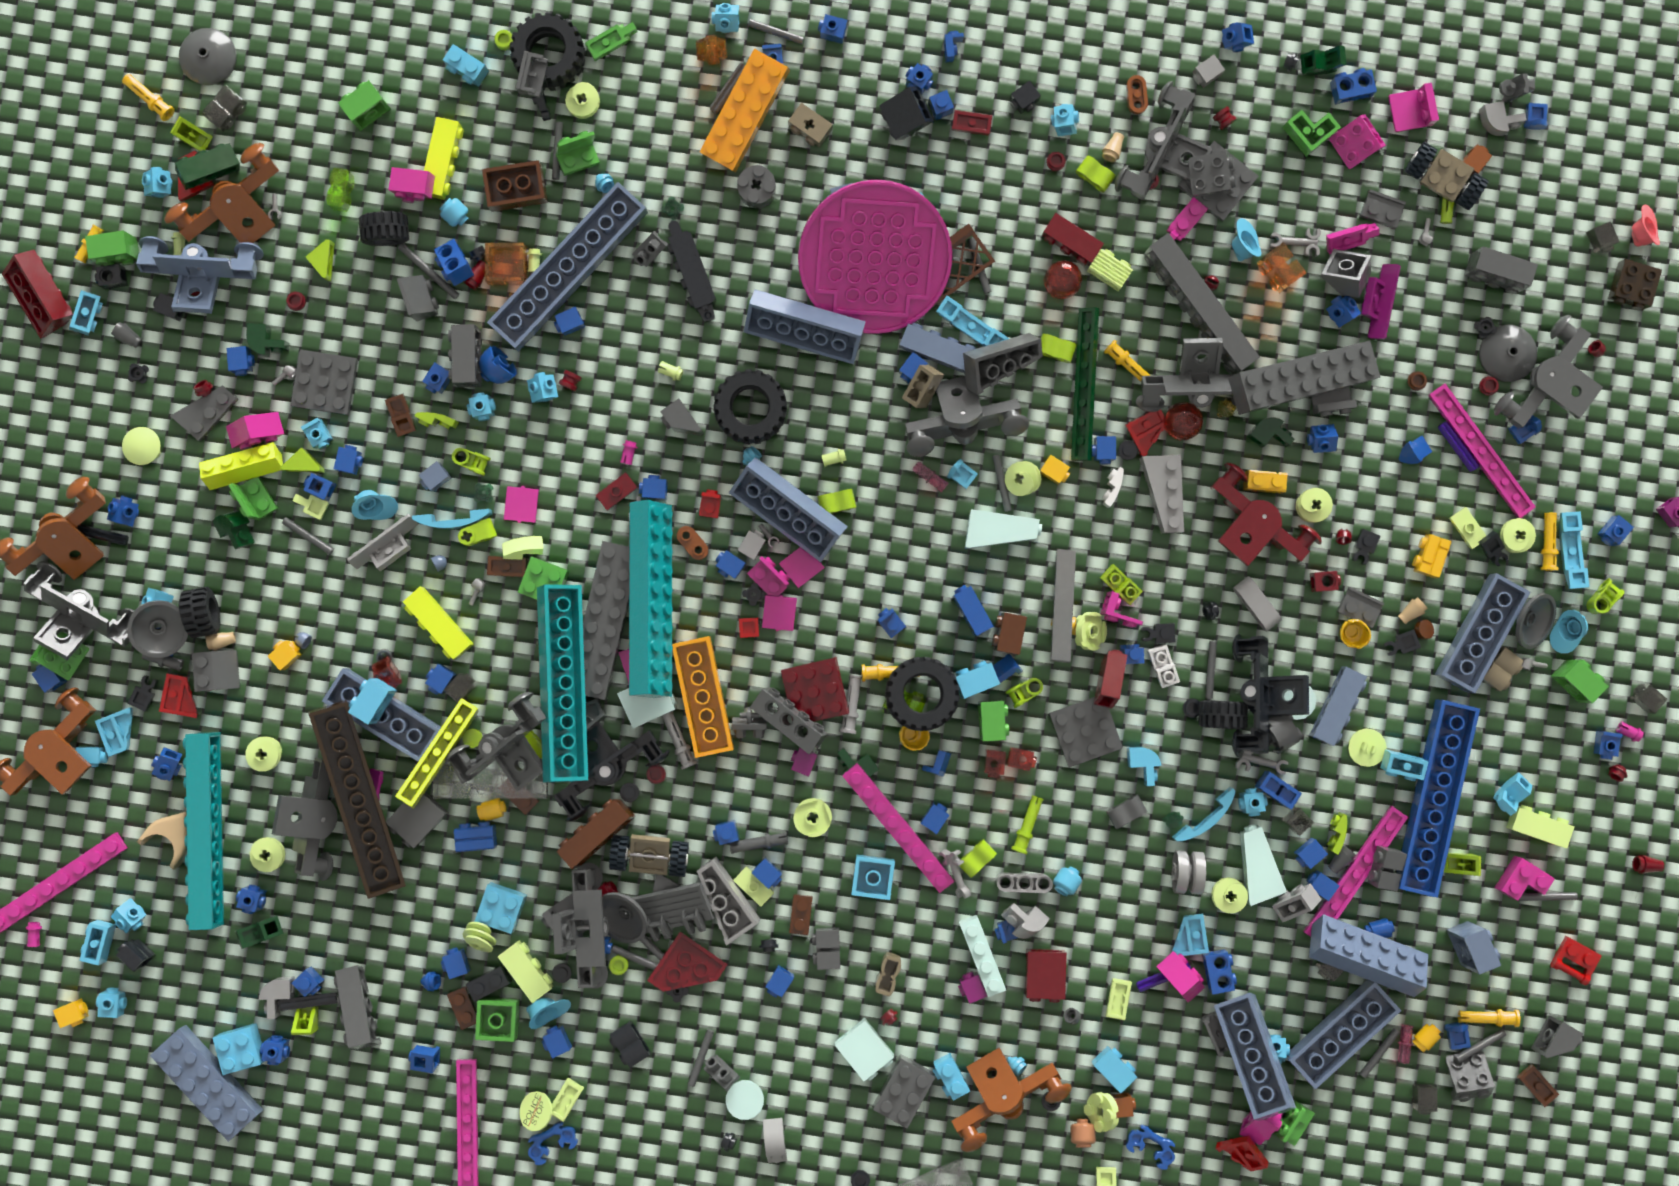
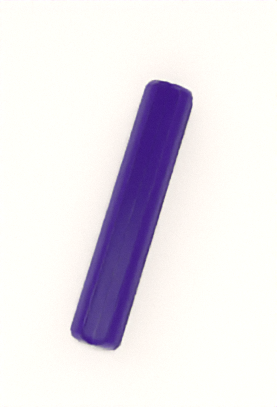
M1447 421L1440 424L1438 429L1470 472L1476 470L1479 464Z
M1160 972L1138 981L1136 986L1139 992H1142L1168 980Z

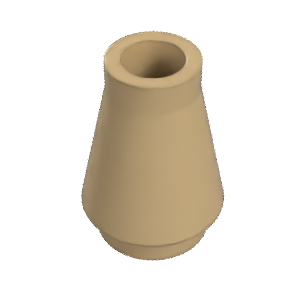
M1118 132L1113 134L1102 150L1103 159L1108 162H1116L1120 158L1124 140L1123 134Z
M1417 597L1409 602L1398 617L1406 625L1413 619L1425 614L1424 611L1428 608Z
M234 632L205 636L209 651H217L236 643Z

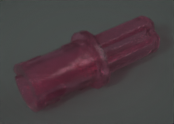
M917 462L912 469L926 480L925 483H930L941 493L948 485V482L938 476L935 470H930L921 462Z
M1401 1024L1400 1041H1398V1062L1403 1064L1410 1063L1411 1046L1414 1045L1412 1043L1413 1025Z

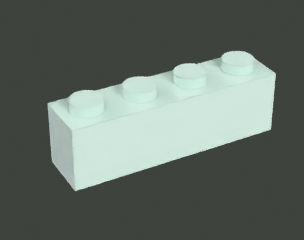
M977 915L959 921L988 997L1006 991Z

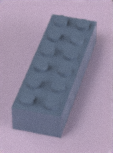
M755 289L749 303L744 333L854 364L866 322Z
M756 457L745 467L729 491V494L819 562L826 557L848 527Z
M1497 573L1489 574L1435 675L1467 693H1476L1525 604L1530 591Z
M342 668L322 702L331 705L347 700L349 705L354 697H358L361 692L359 688L366 679L348 668ZM395 697L392 698L376 724L368 725L352 715L355 723L418 762L441 729L440 725Z
M1324 914L1312 924L1309 958L1412 997L1417 996L1427 988V953Z
M1366 980L1290 1050V1056H1287L1286 1059L1316 1090L1398 1015L1401 1010L1377 983Z
M1247 993L1214 1005L1254 1120L1261 1121L1296 1109L1256 995Z
M187 1025L179 1028L150 1055L228 1142L263 1111L261 1106L231 1074L222 1075L219 1060Z

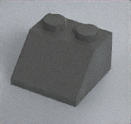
M1333 249L1321 277L1340 295L1359 298L1371 274V255Z
M423 275L397 278L408 315L415 321H420L438 315L437 309L439 304L436 297L433 298L432 296L433 286L430 279L427 280Z
M679 398L660 411L663 415L660 419L667 429L672 428L674 432L697 436L704 434Z
M237 650L192 653L195 692L240 688Z
M1549 1015L1531 1049L1546 1058L1571 1052L1581 1044L1583 1033Z

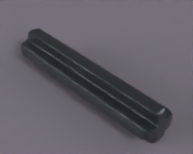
M81 524L76 527L86 537L120 545L128 544V535Z
M332 992L281 999L279 1007L281 1011L337 1004L338 994Z

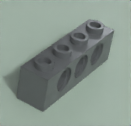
M772 687L762 689L750 708L808 754L815 753L828 735L824 731V727L819 723L811 721L807 713L797 710L793 702L783 699L776 689ZM773 703L778 706L777 712L773 710ZM788 715H791L793 718L792 724L788 722ZM803 726L807 728V735H804L802 732Z

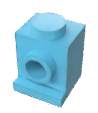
M316 418L301 426L310 444L315 449H323L333 440L322 419ZM318 431L319 436L315 438L314 433Z
M76 747V751L92 765L91 767H98L99 763H107L108 761L105 747Z

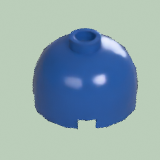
M490 346L486 349L479 359L480 375L487 382L504 384L517 374V370L513 362L509 365L506 360L508 356L496 346Z

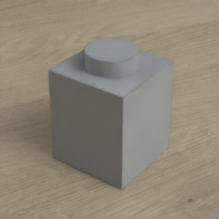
M1212 55L1195 67L1192 72L1193 79L1204 88L1220 77L1225 69L1216 56Z
M749 530L738 551L755 561L766 543V540L763 539L765 535L757 530H754V532Z

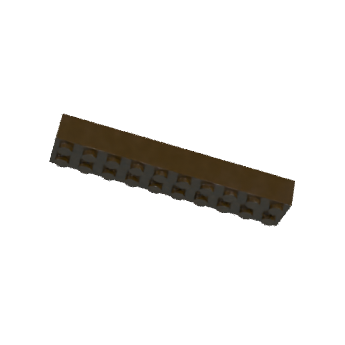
M343 700L308 711V715L366 896L370 899L405 887L406 885L352 715L348 713L350 709L348 702Z

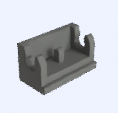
M524 51L516 84V90L519 94L540 98L548 65V59H545L543 55Z
M1214 1011L1201 1017L1216 1053L1219 1057H1222L1225 1054L1224 1052L1229 1050L1217 1013Z

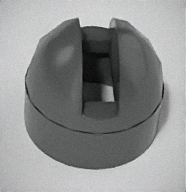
M388 649L379 650L376 655L377 662L381 665H388L392 660V653ZM382 653L386 654L388 658L387 660H385V657Z
M1069 1008L1064 1013V1019L1069 1024L1075 1025L1081 1020V1014L1078 1010Z

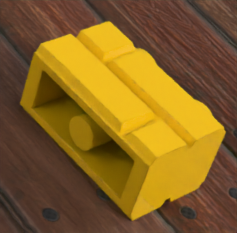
M1257 470L1245 471L1248 481L1244 482L1243 491L1278 494L1286 492L1287 473Z
M1432 534L1422 537L1418 548H1421L1419 555L1414 557L1412 566H1415L1413 571L1431 578H1440L1452 541Z

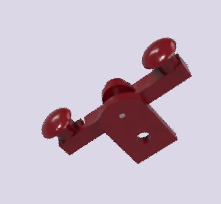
M1227 462L1224 464L1228 470L1213 483L1210 489H1215L1226 499L1223 503L1238 515L1236 520L1218 540L1229 552L1246 566H1249L1266 544L1270 542L1279 550H1288L1297 558V562H1302L1310 552L1308 549L1314 542L1321 545L1322 539L1320 535L1307 525L1298 526L1301 532L1296 538L1282 528L1281 514L1272 503L1264 500L1250 501L1234 488L1240 480L1243 482L1248 481V477L1243 469L1234 463ZM1243 533L1250 536L1248 544H1243L1240 540Z

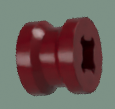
M1228 106L1213 116V120L1219 123L1221 130L1231 125L1237 119L1235 115L1230 113Z
M564 370V377L558 384L576 392L577 383L581 381L582 377Z

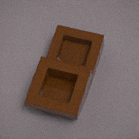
M404 393L385 399L397 436L416 431Z

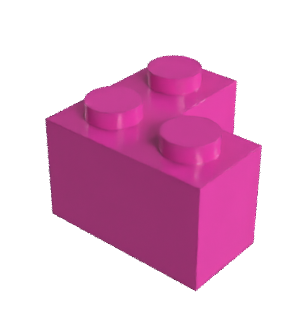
M392 167L388 190L394 193L395 197L402 198V201L406 203L424 201L425 198L432 199L435 176L429 171Z
M278 412L243 416L226 426L231 447L240 448V450L252 448L251 445L259 444L266 440V443L275 442L278 440V437L284 434Z
M1514 855L1494 888L1509 898L1518 901L1527 886L1537 893L1545 895L1555 878L1527 860Z
M1173 951L1156 967L1189 1003L1205 988L1202 984L1204 979L1194 967L1190 970L1186 965L1188 961L1181 953L1177 955Z
M1250 1112L1242 1121L1240 1135L1243 1137L1249 1135L1254 1143L1261 1145L1265 1140L1270 1139L1272 1133L1280 1129L1282 1125L1280 1119L1283 1113L1257 1121L1254 1120L1252 1112Z

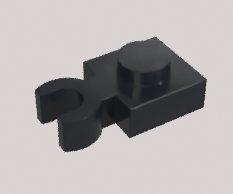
M542 88L540 98L532 97L534 105H538L543 121L551 120L550 111Z
M1361 529L1354 545L1359 550L1352 556V561H1356L1360 555L1363 557L1361 564L1366 565L1369 559L1367 554H1374L1381 536Z
M1492 531L1478 542L1485 556L1491 558V562L1496 566H1500L1498 562L1500 557L1506 561L1508 560L1507 554L1501 551L1505 546L1497 532Z
M1175 623L1154 624L1155 630H1152L1150 627L1141 628V631L1146 630L1149 632V636L1142 638V641L1146 642L1155 638V643L1176 642Z
M1414 629L1395 636L1397 642L1387 641L1384 643V646H1393V651L1387 653L1388 656L1396 654L1399 649L1402 654L1421 648Z
M148 675L142 677L141 687L135 686L127 703L144 712L148 711L155 696V693H152L151 690L158 684V680L153 679L151 685L147 683Z

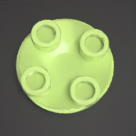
M134 428L123 439V454L133 464H149L161 454L159 437L149 428Z

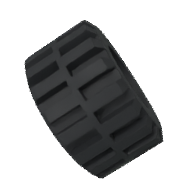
M378 211L366 213L359 217L360 241L364 244L391 246L402 244L409 240L408 216L406 214L394 211Z
M202 587L183 591L179 600V611L187 634L191 638L217 634L220 628V610L212 590L209 587Z
M1200 701L1198 725L1205 728L1221 729L1248 728V704L1234 701Z

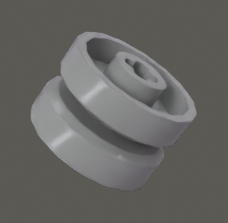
M1175 850L1171 872L1174 893L1185 894L1189 888L1191 894H1203L1206 882V859L1203 852L1193 851L1188 856L1186 851Z

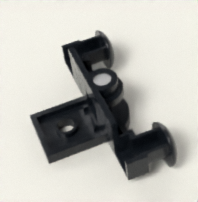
M1237 634L1232 642V653L1235 660L1242 663L1244 656L1251 655V660L1254 661V679L1245 682L1240 691L1242 700L1248 704L1249 710L1254 714V728H1251V734H1243L1240 729H1237L1232 737L1233 752L1238 758H1242L1244 751H1251L1255 754L1269 753V716L1309 715V676L1269 677L1268 638L1265 636H1253L1251 639H1242V636ZM1292 691L1293 698L1286 701L1284 698L1285 693Z
M600 722L587 732V744L591 740L598 744V748L594 752L590 751L587 747L588 780L572 782L566 788L553 795L560 807L563 806L569 815V818L565 820L566 822L580 819L590 808V804L583 807L576 796L594 784L607 786L619 781L625 773L627 762L642 751L650 762L645 765L646 767L657 766L668 757L670 751L662 752L656 743L658 740L651 729L620 750Z

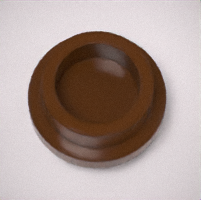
M1416 371L1408 376L1407 384L1412 390L1419 391L1426 386L1427 378L1422 372Z

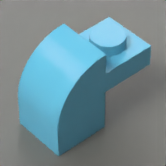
M1128 747V767H1143L1144 785L1155 786L1158 774L1157 770H1154V766H1161L1158 755L1144 747Z
M1518 772L1497 790L1493 798L1497 801L1502 811L1512 816L1517 812L1519 802L1531 794L1532 785Z

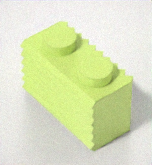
M1100 249L1087 272L1119 292L1133 269L1130 268L1131 265L1125 260L1119 261L1114 258L1115 255L1111 251Z

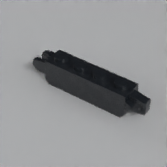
M671 220L668 223L671 237H668L670 243H668L667 247L670 255L674 254L677 261L673 263L677 273H682L683 279L680 281L683 289H688L690 296L687 297L691 308L695 307L696 312H699L705 323L715 319L713 306L716 303V297L693 237L688 231L682 232L677 221Z

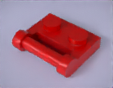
M1565 936L1550 966L1555 970L1559 969L1578 979L1579 983L1586 986L1589 984L1591 975L1602 955ZM1565 957L1585 968L1583 973L1563 963V958Z

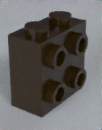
M1628 259L1618 262L1608 299L1614 300V303L1618 305H1631L1633 309L1640 311L1651 307L1662 269Z

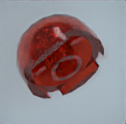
M1067 260L1057 261L1050 265L1044 276L1046 290L1051 296L1061 300L1074 296L1082 284V274L1078 266Z
M1188 402L1175 403L1168 408L1167 415L1164 416L1163 421L1164 428L1170 437L1182 441L1192 439L1199 434L1204 421L1198 407Z

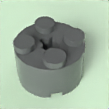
M762 165L750 166L743 170L737 179L739 197L745 205L754 208H764L773 201L776 193V184L773 174ZM755 184L760 185V189L757 190L753 186Z
M1292 715L1269 716V746L1273 745L1276 748L1273 751L1277 754L1297 744L1303 737L1300 729L1295 727L1292 722L1294 720Z

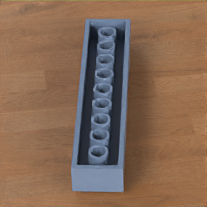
M617 182L487 323L519 352L648 213L646 207Z

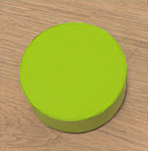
M500 30L496 33L494 41L499 49L504 51L510 49V43L513 42L511 32Z
M469 729L464 733L462 739L464 744L469 745L470 748L478 747L483 736L479 730Z
M619 955L614 956L609 962V969L615 975L624 974L629 967L628 960Z

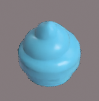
M598 174L595 180L596 189L602 193H608L614 186L613 178L609 174Z
M753 446L746 448L743 454V465H748L755 457L760 460L762 457L761 453Z
M1008 1057L1007 1059L1013 1073L1017 1077L1027 1067L1022 1057Z

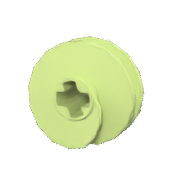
M577 83L566 94L565 102L568 111L579 119L592 117L600 106L599 94L594 86L589 83ZM580 99H581V100L586 99V102H583V101H582L581 104H580L579 100H580Z
M1016 462L1006 471V487L1016 496L1029 495L1035 492L1041 485V472L1031 462Z
M1308 489L1296 500L1297 514L1306 522L1317 523L1323 521L1332 512V498L1323 489ZM1314 502H1316V503H1317V505L1315 506L1316 508H1315V509H1312L1311 506L1313 505Z
M1521 518L1507 521L1500 531V538L1505 546L1504 549L1510 553H1521L1530 549L1536 538L1533 525ZM1517 532H1519V534H1520V535L1518 536L1520 539H1516V537H1515V536L1517 535V534H1516Z
M272 737L256 738L247 746V763L254 770L260 772L269 771L280 762L282 747ZM261 752H266L267 756H261Z
M265 837L258 839L250 850L252 865L262 872H271L278 869L285 860L284 846L275 838ZM270 852V856L265 857L264 853Z
M1227 877L1215 883L1212 888L1211 897L1214 905L1222 912L1236 913L1246 906L1248 891L1241 882ZM1229 891L1233 893V896H1230V900L1226 898V895H1229Z
M470 922L462 933L467 944L483 952H492V946H495L497 942L490 935L492 933L491 929L483 923Z

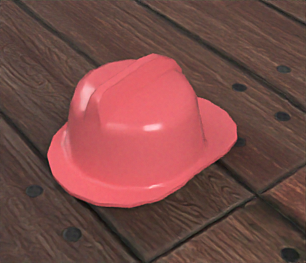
M1643 205L1642 217L1632 226L1634 245L1637 247L1652 243L1660 245L1655 215L1648 205Z

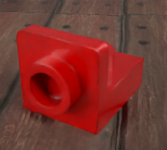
M707 489L706 493H701L699 516L718 519L722 496L718 495V491Z

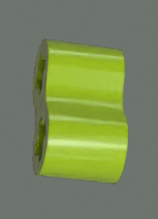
M1088 155L1075 171L1080 178L1089 182L1103 193L1116 177L1111 170Z
M1042 334L1041 336L1043 356L1071 363L1077 344L1049 334Z
M853 489L817 496L818 504L830 514L857 508Z
M983 839L960 859L964 860V863L959 866L971 878L990 862L997 853Z

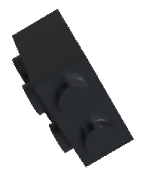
M908 87L879 105L881 115L887 122L889 132L895 140H904L934 122L918 87Z

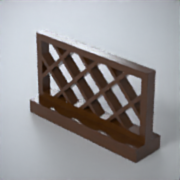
M970 224L965 225L950 237L952 250H961L960 261L952 260V263L959 264L958 275L950 274V276L957 277L956 286L953 288L945 287L949 291L945 294L942 293L935 305L995 262ZM970 236L976 241L975 250L964 248L965 240ZM963 242L962 248L957 247ZM964 251L975 252L973 263L962 262ZM977 253L985 254L989 261L984 265L975 264ZM962 264L972 266V273L968 277L960 275ZM959 278H965L959 283Z

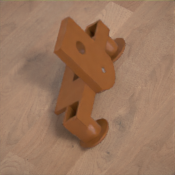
M252 144L241 155V163L250 162L254 166L250 170V175L238 184L229 181L216 183L212 189L210 206L199 215L195 213L191 217L186 211L188 208L187 203L182 202L174 205L166 213L165 223L174 221L178 226L179 232L188 242L217 219L224 224L240 243H254L276 226L249 195L279 171L269 156L266 157L263 154L264 144ZM244 218H252V224L244 226L242 224Z
M84 476L74 480L67 488L66 497L68 499L77 497L80 500L77 502L78 507L65 517L56 513L44 515L39 521V529L37 530L35 541L27 548L22 546L19 550L12 545L14 539L10 537L0 540V558L5 562V568L14 576L44 553L75 580L104 556V553L76 528L106 504L105 497L96 488L93 489L88 485L90 481L88 477ZM74 550L81 553L78 557H71L69 555Z
M70 688L58 697L55 708L58 710L65 707L70 712L69 715L54 730H41L28 738L24 746L25 761L16 770L10 765L12 762L11 758L0 760V781L3 783L0 787L10 796L17 795L30 780L36 779L40 774L63 795L92 766L70 745V742L87 726L85 722L96 711L87 701H83L77 695L78 688ZM62 761L67 764L65 772L59 770V763Z
M1000 1048L966 1066L985 1102L952 1120L957 1133L964 1139L960 1147L961 1150L973 1152L985 1144L987 1135L985 1133H978L977 1128L981 1126L980 1122L990 1116L997 1114L1005 1119H1016L1023 1111V1099L1028 1094L1039 1088L1041 1090L1047 1088L1049 1093L1046 1095L1045 1100L1049 1103H1057L1064 1100L1072 1090L1071 1085L1062 1084V1078L1053 1063L1018 1082ZM991 1070L997 1071V1075L994 1078H988V1073Z

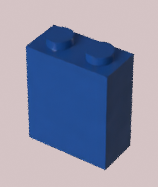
M963 585L954 590L955 595L952 598L974 636H978L994 627L971 586L967 588L966 585Z

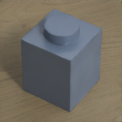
M438 461L419 474L422 479L419 481L426 490L429 489L433 492L452 478Z

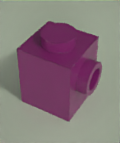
M1673 497L1659 506L1656 511L1669 528H1679V497Z
M799 748V751L794 750L790 760L794 762L791 770L809 777L818 754H808L801 748Z
M973 971L962 975L963 978L959 979L961 985L958 988L962 997L966 995L969 1004L987 997L977 972L973 973Z

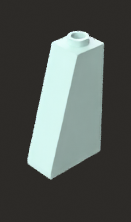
M971 509L964 548L970 549L1035 540L1037 535H1041L1042 524H1039L1040 519Z
M1255 824L1244 827L1245 830L1240 832L1244 887L1248 891L1247 904L1250 906L1287 892L1261 826H1255Z

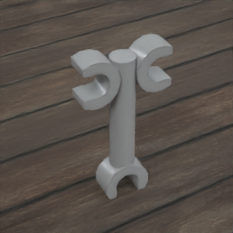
M1307 228L1305 231L1306 238L1281 237L1278 233H1272L1270 238H1276L1277 243H1271L1270 248H1277L1279 245L1307 246L1304 250V255L1308 256L1309 249H1313L1315 257L1320 254L1317 238L1320 237L1321 231L1317 229L1316 235L1312 236L1310 228Z
M1244 751L1242 758L1235 763V768L1239 769L1240 764L1244 762L1246 764L1245 771L1248 772L1251 769L1250 762L1273 768L1278 774L1282 775L1286 774V772L1280 770V765H1288V762L1285 760L1276 762L1252 755L1253 752Z
M945 849L938 853L939 856L945 858L942 865L950 864L957 885L956 896L958 898L963 896L966 899L971 896V892L964 885L958 867L964 863V860H960L957 856L961 851L950 852Z

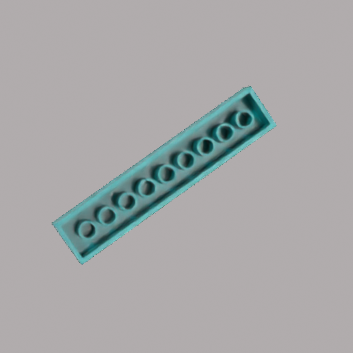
M651 500L630 502L629 695L662 698L672 697L673 512L672 505Z
M542 585L537 587L540 705L542 712L546 716V719L541 722L543 783L587 781L588 757L582 585Z
M221 732L185 734L183 739V748L186 750V757L183 760V767L186 769V777H184L183 781L184 788H186L184 807L187 808V816L184 818L187 835L184 842L187 847L185 865L188 866V874L185 877V884L188 886V894L186 895V905L188 906L186 924L189 925V930H212L224 925Z

